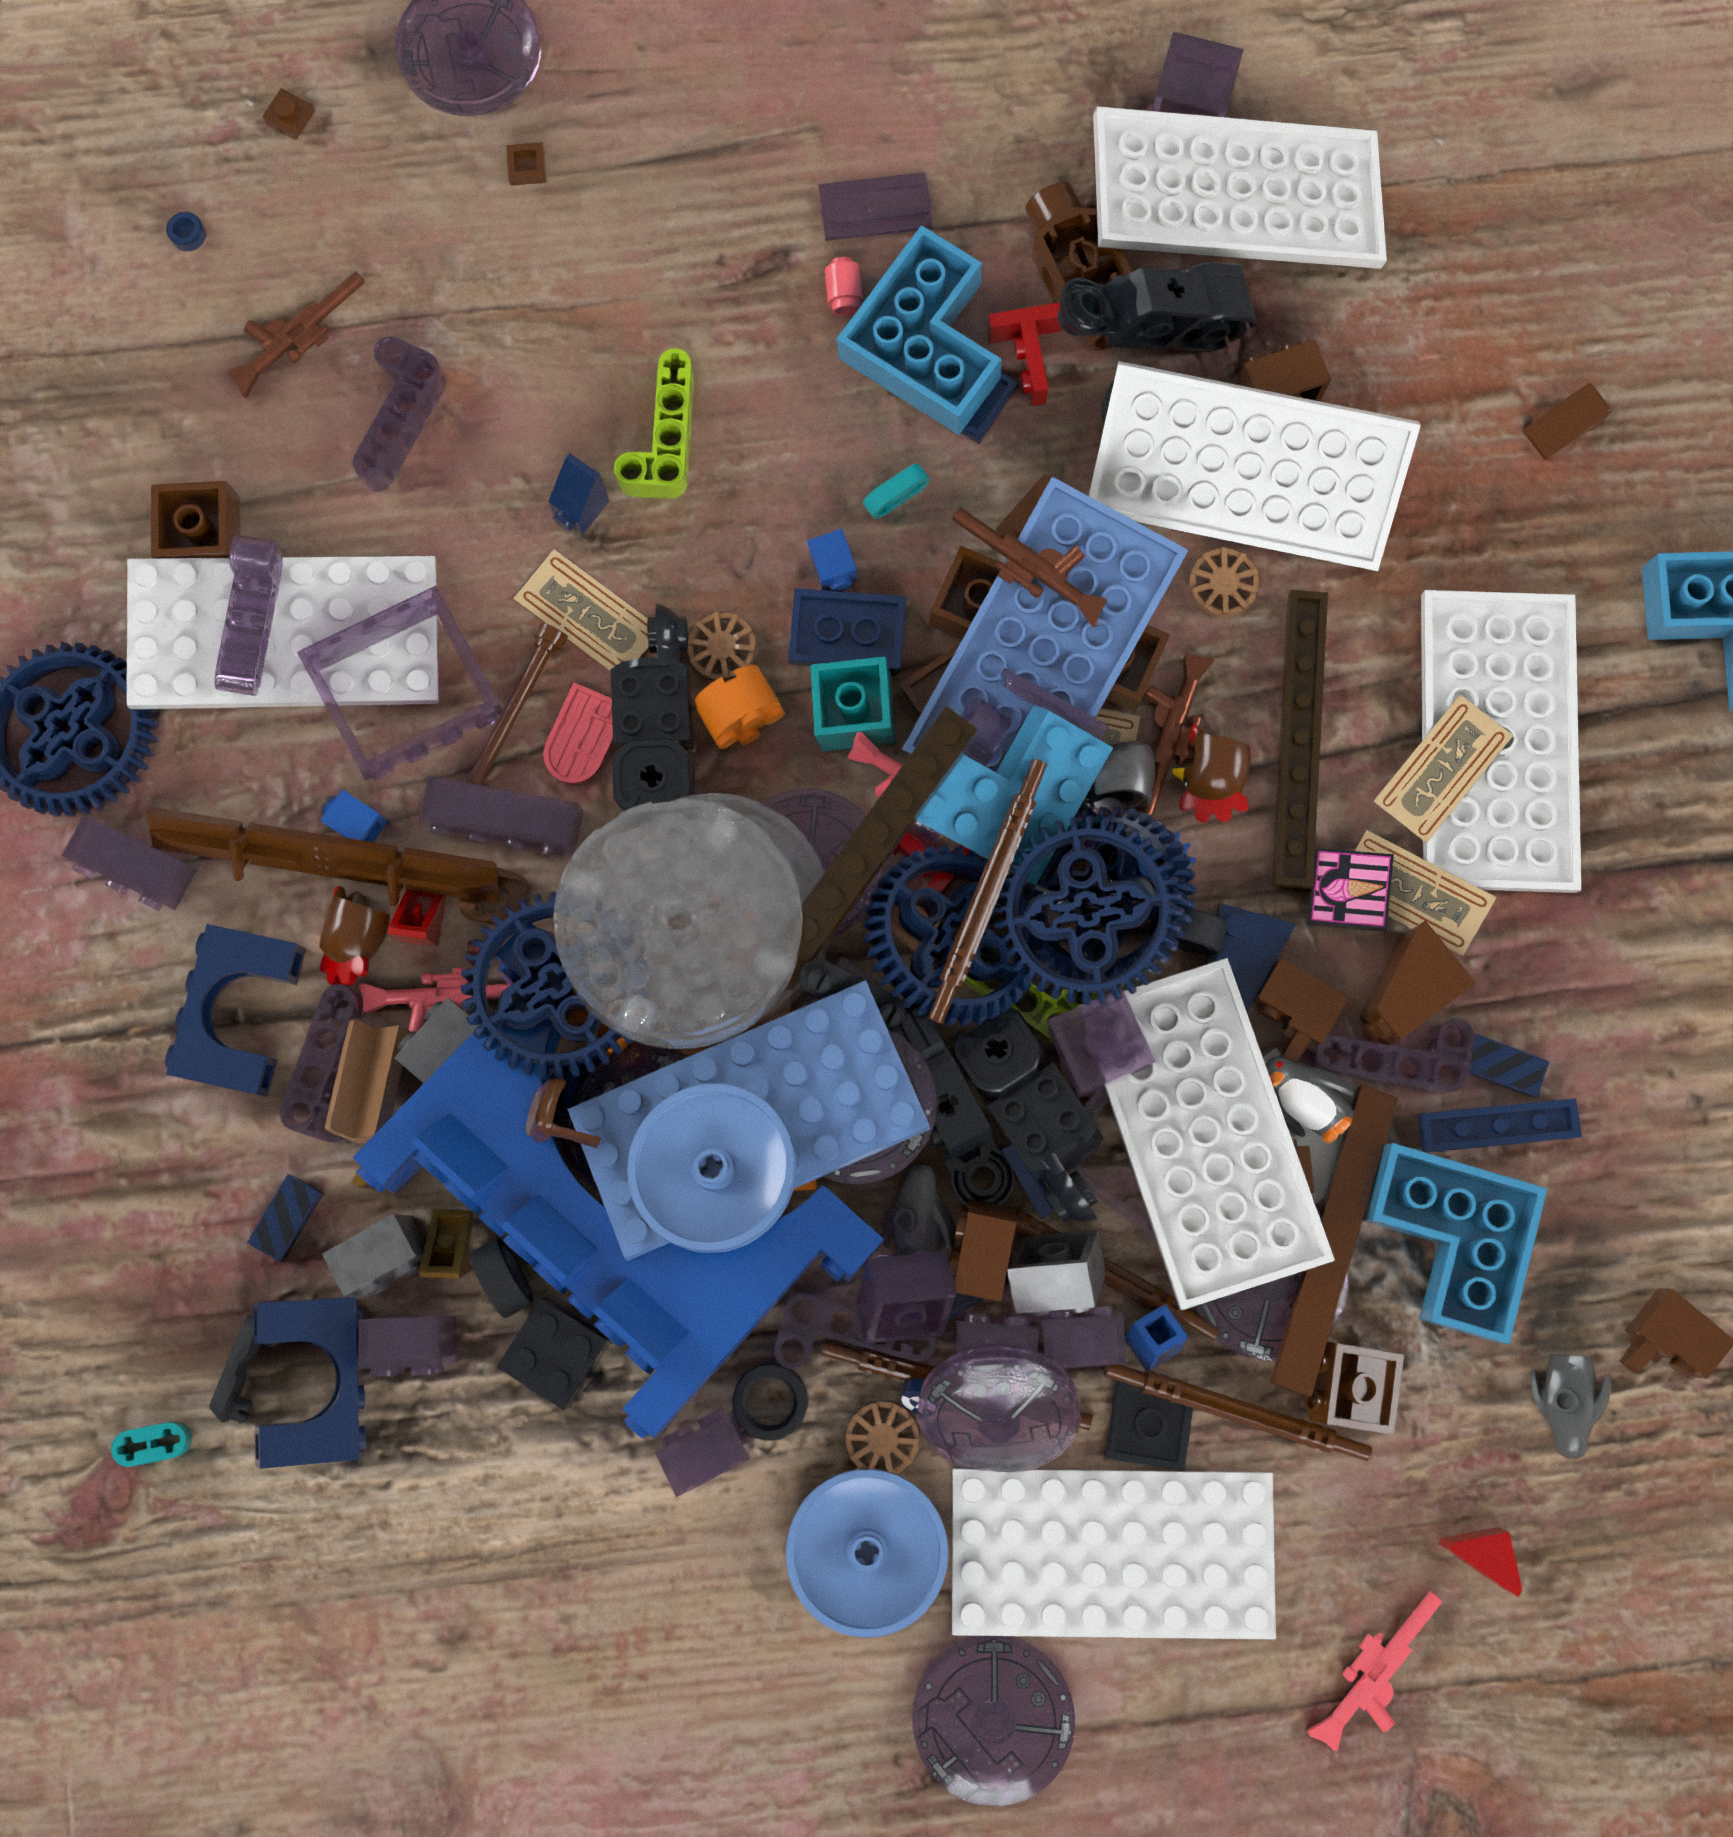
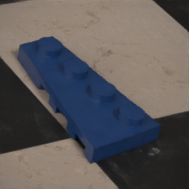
M1221 903L1217 917L1224 920L1227 924L1221 951L1217 955H1206L1204 965L1228 958L1246 1012H1248L1296 924Z

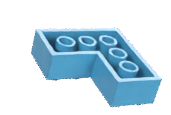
M921 225L836 339L838 357L841 361L957 435H960L1001 379V358L951 327L982 285V263Z
M1733 551L1657 553L1642 567L1648 640L1723 638L1729 711H1733Z
M1033 705L997 772L963 755L919 815L917 821L988 859L1013 795L1019 794L1032 759H1038L1045 762L1047 767L1033 799L1036 802L1035 808L1019 844V847L1029 854L1034 848L1028 843L1027 839L1032 836L1039 844L1044 842L1045 839L1040 832L1042 828L1046 827L1051 836H1055L1058 834L1055 822L1061 821L1065 831H1067L1070 819L1076 815L1113 747L1053 712ZM1055 850L1038 862L1027 877V881L1035 885L1037 884ZM1017 853L1013 859L1018 865L1024 860Z
M1390 1143L1384 1145L1363 1221L1438 1243L1419 1320L1495 1343L1510 1344L1547 1188L1398 1144Z

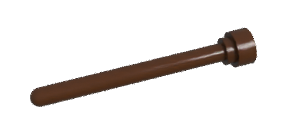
M541 622L534 635L537 638L534 644L537 648L467 779V784L470 788L477 789L482 785L550 654L555 655L557 650H562L568 636L559 629Z

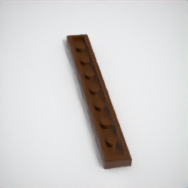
M1363 1084L1357 1087L1351 1107L1354 1111L1353 1120L1347 1130L1344 1131L1319 1214L1335 1261L1302 1271L1269 1382L1272 1385L1304 1397L1312 1396L1398 1101L1397 1097Z

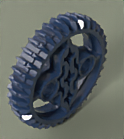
M61 642L59 650L54 645L47 644L45 654L38 649H32L31 660L25 656H19L21 666L17 669L12 665H6L7 671L10 673L6 679L0 676V790L8 792L7 795L11 800L15 802L20 801V805L27 809L34 807V811L40 814H46L49 811V814L54 817H60L63 812L69 817H75L77 810L84 815H90L92 805L98 810H105L104 799L112 803H118L116 792L119 790L125 794L130 793V789L126 785L130 780L135 783L141 782L136 772L139 768L149 770L148 765L143 762L144 757L155 756L154 751L148 747V744L159 742L158 737L150 732L160 727L159 722L151 718L158 713L157 709H130L131 731L123 754L119 740L113 733L103 727L116 709L117 702L114 688L117 685L127 698V662L121 657L116 658L115 654L109 650L102 652L95 645H90L88 648L83 643L76 642L75 646L72 647L67 642ZM83 667L100 672L98 676L76 680L62 696L46 686H32L41 678L67 668ZM94 696V702L90 703V698ZM44 701L43 710L39 714L34 715L36 706ZM14 708L21 723L33 732L20 749V774L13 767L7 749V727ZM68 726L72 727L70 732L67 733L65 731ZM99 744H103L101 754L92 758L94 748ZM46 756L47 760L45 762H42V758ZM74 763L91 773L108 772L97 782L77 791L55 793L36 787L39 782L60 779Z
M1100 806L1098 815L1093 810H1086L1084 820L1078 815L1074 816L1077 817L1080 828H1086L1087 816H1093L1095 821L1094 828L1100 829L1103 817H1107L1110 819L1109 831L1114 832L1116 825L1121 821L1125 823L1123 836L1126 837V833H1130L1132 829L1137 828L1140 831V838L1146 839L1150 837L1153 841L1152 846L1156 850L1160 848L1164 852L1162 856L1164 863L1171 862L1173 866L1167 872L1168 878L1177 876L1179 879L1177 885L1169 887V892H1182L1183 899L1171 901L1172 908H1183L1184 915L1171 916V922L1179 924L1192 923V918L1185 914L1186 909L1195 908L1196 905L1187 896L1196 893L1197 890L1196 886L1187 882L1196 876L1193 870L1186 868L1192 863L1191 859L1186 854H1182L1185 847L1179 841H1175L1176 835L1171 830H1165V825L1159 820L1153 822V818L1149 814L1142 813L1140 815L1137 810L1130 808L1126 812L1122 807L1115 806L1111 812L1107 807ZM1095 841L1091 845L1090 849L1097 851L1105 862L1109 882L1134 880L1143 884L1150 894L1156 893L1151 877L1135 875L1136 858L1130 853L1115 845ZM1067 844L1055 850L1036 885L1031 882L1024 884L1023 892L1027 894V897L1023 899H1034L1043 893L1060 890L1058 873H1055L1062 857L1072 849V844ZM1118 852V857L1114 864L1107 866L1110 855ZM1087 861L1086 871L1072 870L1073 879L1078 882L1088 880L1093 873V866L1091 862ZM1099 884L1087 891L1097 894L1099 898L1115 896L1110 895L1111 893L1103 892ZM1072 888L1073 894L1071 898L1059 901L1057 905L1074 902V897L1084 891L1075 892V889ZM1125 894L1124 901L1112 907L1122 908L1126 911L1127 915L1133 914V907L1139 905L1134 901L1139 900H1134L1130 894ZM1090 900L1084 901V907H1091L1099 912V909L1105 908L1092 905ZM1158 906L1152 908L1150 916L1145 922L1155 921L1159 918ZM1045 907V914L1040 915L1037 921L1046 923L1049 928L1047 907ZM1082 908L1078 909V912H1073V914L1083 915L1087 921L1093 920L1092 915L1095 912L1091 913ZM1121 916L1103 918V924L1095 929H1085L1077 923L1076 932L1080 936L1090 930L1098 931L1102 927L1106 928L1108 922L1121 919ZM1126 929L1117 931L1119 950L1123 945ZM1156 929L1140 947L1128 955L1117 959L1115 964L1105 972V977L1109 978L1117 975L1137 962L1151 944ZM1169 930L1167 937L1175 938L1177 935L1180 938L1186 937V932L1183 930L1181 932ZM1035 937L1044 942L1038 954L1042 957V961H1048V968L1055 972L1059 971L1060 975L1068 978L1072 977V979L1088 981L1093 979L1092 974L1084 972L1076 966L1071 954L1062 948L1056 940L1048 941ZM1092 939L1086 943L1084 951L1087 953V959L1096 962L1104 957L1106 947L1101 940L1095 942V939ZM1166 943L1162 948V951H1165L1167 948L1172 951L1178 950L1177 947H1171ZM1159 956L1156 958L1158 961L1162 963L1167 962ZM1150 968L1146 970L1150 973L1153 972Z
M1093 816L1086 817V828H1080L1077 817H1072L1070 819L1072 830L1065 831L1063 823L1057 821L1055 822L1057 835L1051 836L1046 827L1040 830L1041 835L1045 839L1041 844L1034 837L1030 836L1027 841L1034 849L1029 854L1023 848L1018 847L1016 853L1024 860L1020 865L1014 861L1011 863L1010 869L1016 872L1013 878L1008 875L1005 878L1004 883L1010 884L1009 890L1001 889L998 896L1007 899L1006 905L994 906V912L1006 913V920L996 921L995 927L998 929L1008 928L1009 934L998 938L1001 944L1012 942L1014 947L1005 952L1006 958H1013L1018 954L1021 957V960L1013 966L1014 970L1019 972L1028 966L1031 970L1024 978L1027 983L1034 981L1037 976L1042 978L1037 986L1038 991L1044 992L1051 983L1055 985L1051 997L1054 999H1058L1061 996L1062 990L1066 989L1068 990V1003H1074L1077 992H1082L1083 1004L1090 1005L1091 993L1097 992L1099 1003L1106 1004L1107 997L1105 991L1112 990L1113 997L1117 1001L1122 999L1119 987L1126 985L1130 994H1135L1137 989L1132 982L1138 977L1144 985H1148L1150 980L1143 972L1148 968L1156 974L1162 972V969L1153 963L1158 956L1164 961H1170L1171 956L1167 952L1162 951L1165 943L1171 947H1177L1178 941L1167 937L1169 930L1181 932L1183 928L1179 923H1172L1171 916L1184 915V909L1179 907L1172 908L1171 901L1183 899L1182 892H1169L1168 887L1177 885L1179 879L1177 876L1165 879L1163 874L1169 872L1173 866L1171 862H1166L1160 866L1157 865L1156 861L1162 858L1164 852L1160 848L1151 855L1147 852L1153 843L1150 837H1147L1138 845L1136 840L1139 837L1140 831L1134 828L1128 837L1123 836L1125 831L1124 822L1119 821L1113 832L1109 831L1110 819L1107 817H1103L1100 829L1094 828L1095 821ZM1086 841L1104 842L1115 845L1130 853L1149 873L1156 888V893L1150 894L1143 884L1134 880L1109 882L1103 858L1097 851L1085 847L1084 843ZM1067 844H1072V849L1062 857L1059 863L1058 877L1060 890L1036 896L1029 902L1025 914L1020 915L1019 902L1021 892L1033 868L1052 851ZM1081 860L1091 862L1093 866L1091 877L1083 882L1074 880L1072 876L1073 866ZM1099 884L1103 892H1117V895L1099 898L1097 894L1087 891ZM1072 888L1084 891L1074 897V902L1057 905V902L1071 898ZM1125 894H1130L1134 900L1145 901L1134 906L1133 914L1127 915L1126 911L1122 908L1112 907L1123 902ZM1090 900L1094 906L1105 907L1104 909H1099V912L1093 913V920L1087 921L1083 915L1073 914V912H1078V909L1084 908V901ZM1050 906L1052 911L1064 914L1052 921L1053 926L1049 928L1046 923L1034 920L1039 918L1040 915H1044L1045 907ZM1158 906L1159 919L1157 929L1146 952L1125 971L1106 978L1105 972L1115 964L1119 955L1117 931L1142 925L1149 918L1152 908ZM1121 916V919L1110 921L1106 924L1105 934L1100 931L1090 930L1078 936V933L1071 928L1060 929L1062 925L1078 923L1080 927L1085 929H1095L1103 924V918ZM1027 927L1035 937L1042 940L1054 941L1067 938L1073 962L1080 970L1092 974L1093 979L1090 981L1071 979L1046 967L1029 948L1024 939L1022 928ZM1092 939L1101 940L1106 947L1104 957L1096 962L1089 961L1084 954L1086 943Z
M947 844L941 846L937 851L931 846L922 853L919 850L914 851L909 858L902 857L896 865L891 866L885 872V876L878 880L876 883L877 888L870 894L869 899L872 902L865 909V913L870 917L864 921L863 927L870 932L864 936L863 942L874 945L867 951V957L877 958L878 960L873 966L872 972L883 971L885 977L881 980V985L891 983L894 987L891 995L898 997L901 994L905 997L903 1008H908L915 1004L917 1006L916 1016H922L927 1011L930 1013L938 992L931 988L941 987L943 981L939 980L988 860L985 857L981 860L977 859V853L972 850L965 856L962 846L955 847L952 851H950ZM930 873L953 874L974 882L961 885L953 892L949 899L933 888L924 887L911 890L906 887L915 878ZM1009 874L1008 876L1013 878L1014 874ZM1004 883L1002 890L1008 891L1010 884ZM1022 895L1020 896V915L1025 914L1029 902L1033 899H1023ZM998 897L995 905L997 903L999 905H1006L1007 899ZM893 904L899 907L898 920L901 927L920 941L911 957L910 971L900 958L893 941L891 931V910ZM916 906L922 907L926 911L928 917L922 916L918 912ZM994 909L967 977L980 982L996 979L1002 984L993 992L979 998H953L944 1020L945 1025H952L956 1020H958L960 1026H966L971 1020L974 1024H980L986 1018L992 1020L1000 1014V1011L1005 1013L1012 1007L1013 1003L1016 1004L1020 1001L1023 993L1031 987L1032 983H1027L1024 980L1026 974L1031 969L1026 966L1019 972L1015 971L1013 966L1021 960V957L1018 954L1014 957L1013 965L1009 963V958L1005 956V952L1009 949L1007 944L999 943V936L987 928L994 917ZM951 911H954V913H951L937 927L934 926L940 919L945 918ZM1023 927L1022 933L1026 943L1033 954L1041 961L1042 957L1036 952L1042 948L1044 942L1036 939L1027 927ZM954 928H956V932L954 933V934H955V937H954V939H953L954 941L952 942V941H951V938L953 937L952 933H953V931H954ZM980 952L989 957L990 964L982 960ZM936 957V958H937V960H936V962H935L936 965H935V967H934V971L932 972V971H931V968L933 967L932 963L934 962V958Z
M552 891L549 895L550 902L544 903L541 895L536 893L534 895L535 905L528 906L527 901L524 898H520L519 906L521 910L514 913L511 906H506L504 910L508 918L502 921L499 916L493 915L491 920L496 928L493 931L485 926L480 929L486 941L482 942L475 939L472 941L471 945L479 954H466L465 960L468 964L475 967L463 969L461 975L464 979L473 982L461 985L460 991L464 995L473 997L462 1001V1007L469 1011L475 1010L466 1017L469 1025L480 1024L473 1031L477 1039L488 1036L483 1043L486 1051H491L499 1046L494 1055L495 1059L499 1062L511 1055L508 1061L510 1069H517L521 1062L524 1061L523 1073L527 1076L533 1073L537 1065L539 1066L538 1072L541 1079L547 1078L549 1068H554L556 1078H563L564 1067H570L573 1077H579V1064L585 1063L590 1073L595 1071L592 1060L598 1056L604 1065L609 1064V1058L605 1053L608 1049L611 1048L614 1054L620 1055L623 1051L617 1041L620 1038L629 1044L633 1041V1036L626 1029L628 1027L634 1030L641 1029V1022L633 1016L634 1014L646 1016L648 1013L647 1007L638 1003V1001L651 1000V992L640 987L652 984V978L650 975L639 973L648 970L650 963L649 960L645 959L636 960L642 957L646 951L643 945L632 946L639 939L636 931L624 934L629 927L626 919L620 920L613 925L617 918V912L614 909L607 911L602 916L604 910L603 902L597 901L589 909V897L586 895L580 898L578 904H574L573 893L567 892L564 902H559L557 893ZM547 918H572L599 929L611 940V943L606 944L598 940H584L564 951L550 932L541 928L528 929L527 925ZM513 933H516L517 937L511 946V957L522 978L508 986L501 993L498 1000V1013L493 1016L489 1009L486 994L488 970L499 947ZM534 944H541L546 947L544 955L537 960H530L525 957L527 949ZM621 955L627 974V992L624 1005L611 1028L602 1037H597L596 1034L602 1025V1012L591 992L611 978L615 970V956ZM591 957L592 960L597 961L598 967L591 970L589 966L585 965L584 960ZM555 961H559L562 966L559 967ZM533 975H538L539 980L535 982ZM554 978L562 982L564 987L559 992L551 987L550 981ZM579 987L581 995H575L574 989ZM521 999L527 1004L529 1009L523 1014L517 1009L515 1004ZM555 1003V1005L559 1007L557 1010H555L554 1007L550 1004ZM573 1011H587L589 1017L583 1025L574 1027L567 1023L568 1017ZM550 1019L557 1032L563 1038L572 1042L585 1041L587 1046L568 1053L549 1054L537 1052L514 1042L501 1028L506 1025L514 1030H529Z

